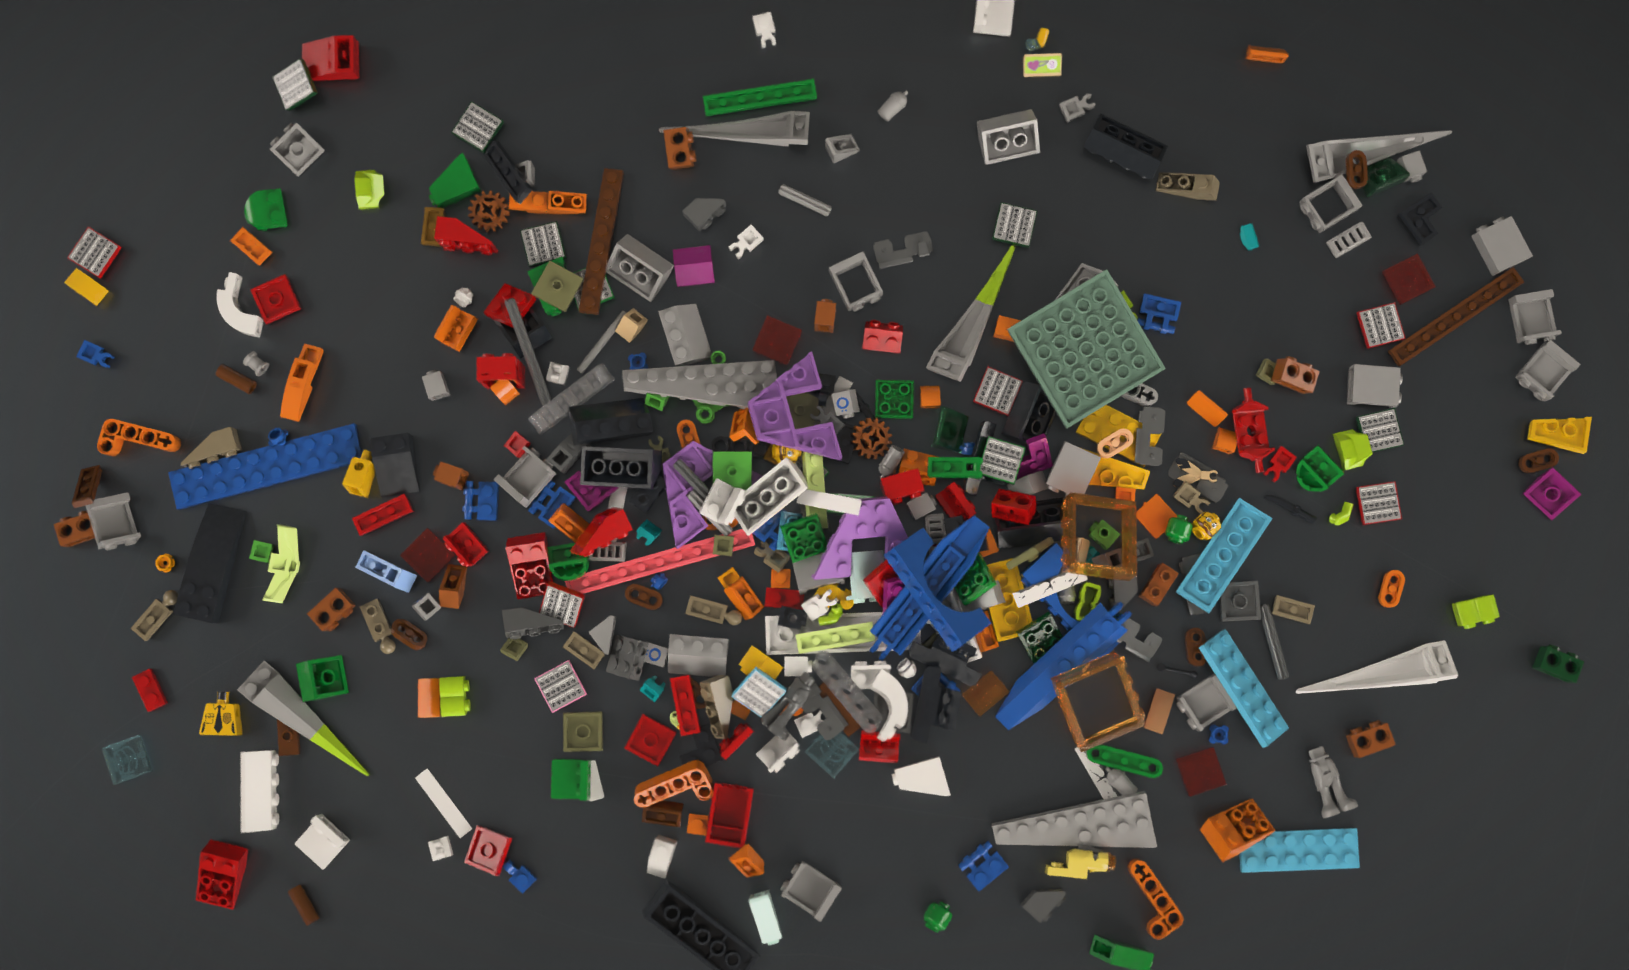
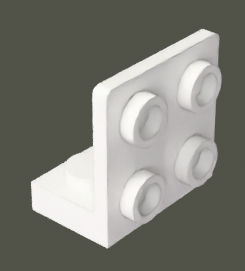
M977 0L973 32L1010 36L1014 0Z
M716 478L699 514L719 524L728 525L732 523L736 516L735 510L737 506H740L745 498V495H743L745 490L735 488Z
M856 661L855 665H851V689H869L878 671L882 669L890 674L891 665H887V661H874V665H867V661Z
M790 733L786 741L775 735L756 755L769 768L768 771L770 773L773 770L777 773L785 765L783 761L787 757L792 759L800 751L798 749L800 744Z
M319 814L310 821L312 825L295 842V845L321 869H325L350 839L323 814Z

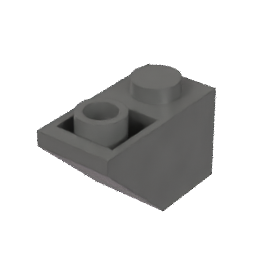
M696 198L682 212L684 217L698 231L702 228L705 230L711 225V220L715 216L719 217L725 212L726 202L724 199Z
M1137 572L1110 574V578H1108V589H1111L1112 597H1109L1110 609L1118 602L1123 604V609L1138 592Z
M1062 889L1033 890L1020 905L1039 923L1045 922L1052 915L1051 910L1055 906L1059 907L1064 902L1066 893Z

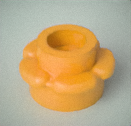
M165 553L157 557L155 564L159 571L166 573L170 572L171 568L175 566V560L172 559L170 554Z

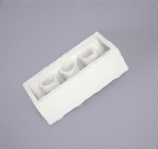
M785 458L744 492L745 498L742 504L737 506L735 518L748 536L808 488L806 478L796 463Z
M276 750L241 752V833L276 829L279 824V814L277 813L279 794L276 793V786L279 784V775L276 774L279 756L276 754Z

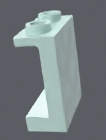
M883 550L852 552L850 577L852 595L846 596V600H853L854 604L865 603V599L868 598L869 602H877L863 582V579L884 562Z

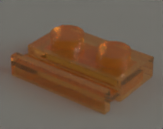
M990 670L975 685L966 690L962 696L980 717L1007 695L1009 691L993 671Z

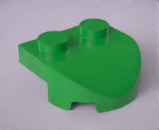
M281 189L256 191L246 201L244 207L245 219L252 226L256 227L257 230L267 231L270 228L287 227Z
M1319 444L1300 460L1296 470L1299 484L1307 491L1315 492L1327 490L1330 485L1345 474Z
M575 543L548 547L549 568L559 580L571 581L578 579L589 568L588 556L584 557L583 555L579 556L571 553L570 550Z

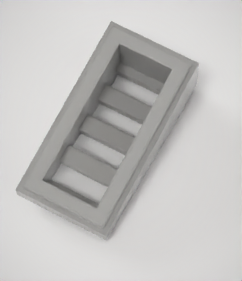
M1361 221L1327 241L1326 244L1336 259L1369 240L1371 235ZM1350 233L1352 234L1353 238L1355 239V241H1356L1355 243L1352 241L1351 237L1349 236ZM1343 237H1344V239L1346 240V242L1348 243V245H1349L1348 247H1347V246L1345 245V243L1343 242V240H1342ZM1335 241L1339 243L1340 247L1342 248V251H1339L1338 247L1334 243Z
M943 513L925 515V529L931 538L942 537L932 539L934 544H939L946 537ZM931 546V547L929 548V555H930V554L932 553V551L936 548V546H935V547H932V546Z
M611 542L612 544L609 546H612V557H608L609 546L605 547L604 557H601V547H598L597 557H593V554L588 556L589 561L626 562L627 543ZM616 547H620L619 557H616Z

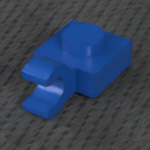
M510 859L503 865V868L512 875L509 881L522 894L537 879L524 865L519 869Z

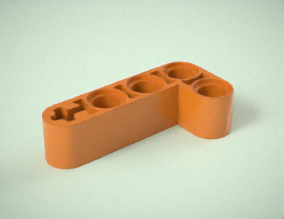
M108 419L102 426L97 449L102 454L116 456L120 453L123 442L126 440L169 452H176L180 449L182 442L179 437L167 432L116 419ZM117 424V430L113 433L112 427ZM135 429L136 434L131 438L130 432ZM154 434L153 441L149 442V436ZM163 439L168 440V441H172V443H171V444L163 443ZM111 443L112 448L107 451V445Z
M694 760L639 783L635 787L634 802L637 806L644 808L690 788L693 789L698 799L706 801L713 796V780L704 763L700 760ZM693 771H699L700 773H699V774H694V773H692V772H693ZM658 786H663V787H665V788H664V789H659V788H657V787H658Z
M1132 859L1128 864V871L1158 913V915L1149 920L1146 930L1153 938L1162 939L1181 926L1183 916L1149 866L1140 859ZM1136 864L1141 866L1140 870L1143 874H1145L1144 876H1142L1139 872L1135 871ZM1153 880V888L1147 890L1145 887L1146 882ZM1164 896L1165 904L1158 906L1157 899ZM1171 913H1176L1177 915L1175 922H1169L1168 920ZM1160 924V932L1153 934V926Z

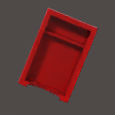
M503 353L501 357H494V354H482V357H477V381L486 389H491L490 387L495 384V380H513L516 383V388L525 389V365L516 356H513L512 353Z
M715 782L705 842L738 848L745 846L754 793L753 787Z

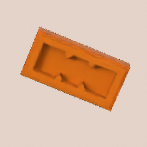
M244 227L230 240L259 266L272 253L271 250Z

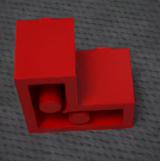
M918 468L881 478L879 482L883 497L890 498L893 506L901 504L903 499L910 496V499L918 498L925 491Z

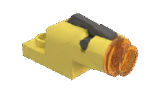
M1081 844L1077 849L1067 851L1065 866L1060 862H1051V865L1046 864L1045 873L1047 875L1087 879L1088 870L1089 872L1114 871L1116 856L1111 855L1110 852Z

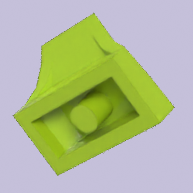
M375 170L355 172L356 199L360 210L379 208V201L385 195L383 175L376 173Z
M1353 429L1333 434L1343 471L1362 467L1365 460L1373 454L1367 434L1358 433Z

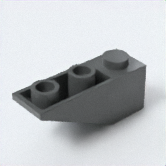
M571 433L557 446L547 460L565 475L582 455V446L589 447L592 443L574 445Z
M522 607L502 610L506 638L514 640L525 635L533 637L539 636L544 632L553 634L564 630L563 620Z

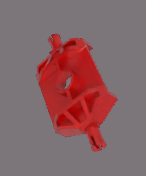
M1244 388L1245 401H1242V404L1232 410L1238 452L1241 457L1251 459V462L1255 461L1256 473L1264 472L1263 458L1275 450V447L1269 448L1264 411L1269 409L1268 406L1252 399L1251 388ZM1248 427L1251 430V436L1247 432Z

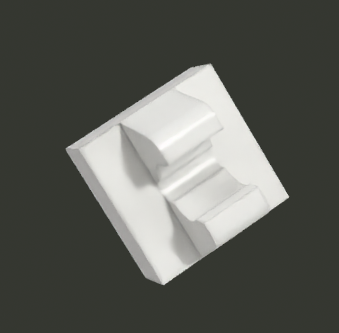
M550 362L546 381L565 385L570 367Z
M448 836L428 842L433 861L453 855Z

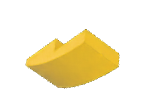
M77 268L64 282L95 306L109 292Z

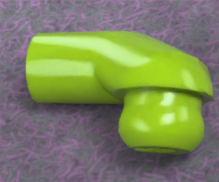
M1344 502L1341 512L1338 514L1332 513L1329 517V522L1335 525L1347 522L1354 504Z
M836 603L831 606L828 615L818 617L819 626L837 623L843 614L842 606Z

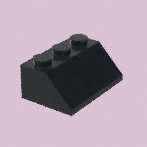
M1023 381L1002 431V434L1009 439L1027 446V439L1043 433L1047 437L1056 415V411L1041 385Z

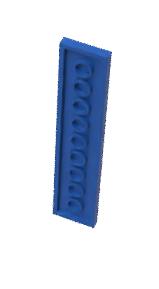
M353 423L289 440L281 446L279 444L266 446L228 458H220L219 461H211L209 464L207 462L201 463L200 467L196 466L192 469L186 467L168 472L176 508L180 510L350 465L353 457L360 458L362 447L357 426Z

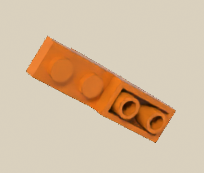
M531 191L520 204L515 202L509 193V210H521L535 214L586 213L587 194Z
M304 343L299 358L295 357L283 395L280 413L282 418L300 421L313 389L311 386L312 380L324 353L322 348Z

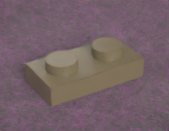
M1276 595L1271 613L1272 615L1301 623L1311 624L1315 605Z
M575 631L563 646L564 649L593 669H596L605 656L602 650Z

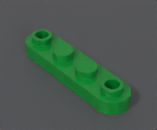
M1097 743L1090 744L1086 749V757L1093 763L1150 778H1157L1163 772L1162 763L1155 758ZM1094 749H1097L1099 752L1096 757L1092 755ZM1154 764L1155 770L1151 772L1149 766Z

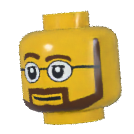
M775 444L772 446V457L777 463H780L785 458L796 463L798 457L801 456L800 450Z
M1203 512L1192 523V532L1200 540H1210L1221 529L1220 518L1215 513Z

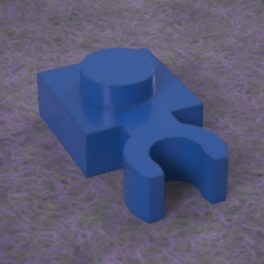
M84 340L76 356L95 366L99 361V364L106 368H110V365L105 363V359L108 357L115 358L110 353H103L104 348Z

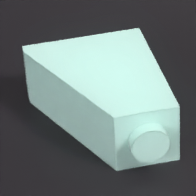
M765 890L750 895L749 902L762 943H768V945L778 943L779 939L782 938V933L770 891Z

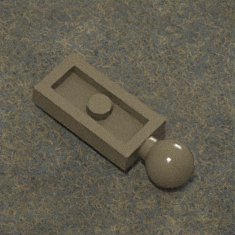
M174 590L166 591L163 595V602L160 599H155L130 629L144 641H148L173 612L169 605L176 604L179 594Z
M690 595L685 614L723 624L724 619H727L731 625H738L742 621V614L739 611L732 610L727 612V605Z
M375 599L360 606L374 642L381 640L380 650L383 653L391 654L394 652L396 644L392 639L388 638V636L392 635L391 626L380 600Z

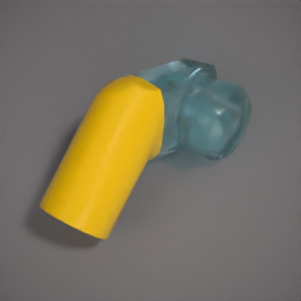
M1041 28L1038 38L1027 39L1025 43L1027 49L1035 51L1043 48L1049 30Z

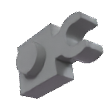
M1086 94L1080 101L1076 96L1060 103L1059 107L1066 122L1083 116L1085 114L1083 109L1091 110L1094 108L1095 103H1086V100L1091 98V94Z

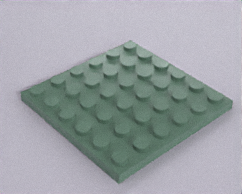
M1107 269L1007 329L1065 428H1069L1166 369Z

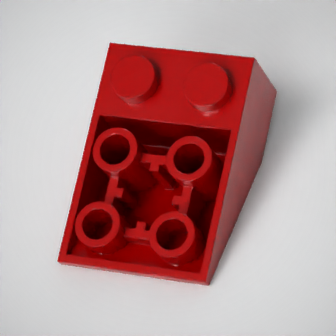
M353 35L331 36L302 44V59L305 60L313 81L359 79V42Z
M437 216L434 239L444 250L455 251V249H462V252L465 253L481 251V254L484 255L498 253V249L492 241L457 218Z
M611 507L595 515L570 550L571 553L587 557L594 553V549L607 547L612 544V540L628 536V532L633 529L624 509Z
M546 532L507 538L505 548L517 599L544 595L548 582H554L553 573L549 568V546Z
M210 839L200 853L196 901L234 910L247 864L248 848Z

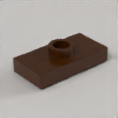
M277 719L279 756L300 754L299 733Z

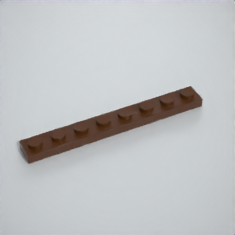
M604 168L579 305L580 313L599 315L624 175L623 170Z
M1514 267L1510 268L1390 349L1388 353L1398 367L1403 365L1523 284V279Z

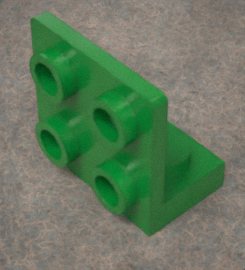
M553 759L551 798L589 800L591 791V760Z

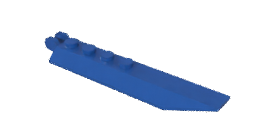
M975 515L944 537L924 561V576L932 594L941 603L974 563L990 528ZM906 586L870 630L872 634L878 637V640L869 650L871 653L877 651L882 641L888 645L885 651L880 654L879 659L881 661L885 659L892 649L901 656L929 620Z
M1100 602L1016 680L995 717L1009 730L1043 709L1128 631L1121 624L1132 613L1130 611L1124 612L1120 618L1116 619L1113 615L1122 609L1123 604L1118 602L1108 611Z

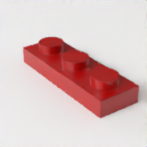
M402 494L353 517L352 520L359 535L363 536L414 511L407 495Z
M690 674L670 678L681 736L700 733L701 729Z

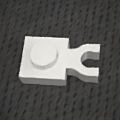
M771 12L752 16L757 36L762 35V48L766 47L765 41L767 39L772 41V46L776 45L775 37L771 34L775 32Z
M750 225L737 236L739 242L731 244L729 249L732 251L734 248H739L740 251L736 254V257L739 259L743 255L744 250L747 249L751 252L764 238Z
M831 589L827 590L822 597L816 594L802 603V608L812 621L829 610L827 606H833L838 602L837 598L833 600L828 599L827 596L832 593Z
M821 711L815 716L809 713L794 720L802 738L818 731V724L823 721L820 717Z

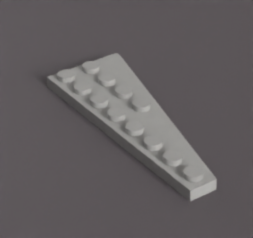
M774 360L622 370L624 391L652 393L661 395L660 397L672 396L678 397L680 400L691 399L713 405L738 406L740 409L748 408V401L760 394L763 389L770 386L777 379Z
M1145 791L991 823L996 844L1080 846L1084 844L1093 847H1157Z

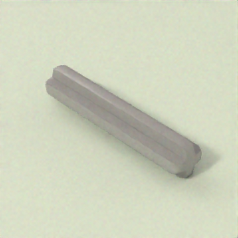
M782 184L779 189L780 195L820 214L828 216L831 212V206L785 184Z
M692 490L687 497L700 510L705 500L696 490ZM707 518L724 536H728L733 529L729 524H719Z

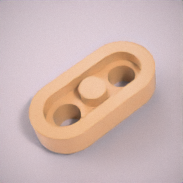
M1120 429L1098 443V455L1105 459L1111 458L1132 444L1133 434L1128 429ZM1124 436L1126 441L1121 442L1119 437ZM1108 446L1109 452H1104L1103 447Z

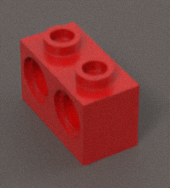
M999 489L991 502L992 517L1029 525L1036 512V496Z

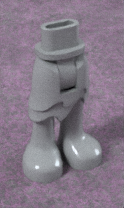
M1323 746L1309 750L1308 752L1311 757L1309 762L1312 763L1311 770L1317 792L1320 791L1323 801V808L1321 810L1323 818L1337 815L1340 811H1347L1358 807L1357 801L1348 798L1344 793L1339 779L1340 774L1333 760L1329 758V754L1325 753ZM1332 786L1337 801V806L1334 803L1330 791L1328 789V787Z

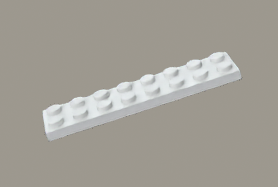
M883 612L843 613L837 623L819 626L818 618L812 621L807 616L806 626H801V630L779 626V616H765L766 655L799 654L795 634L872 622L874 626ZM790 615L789 620L795 622L797 620L796 615ZM921 630L912 642L921 644ZM876 641L801 654L867 652ZM882 641L877 651H885L888 645ZM912 642L908 645V647L905 650L910 649Z

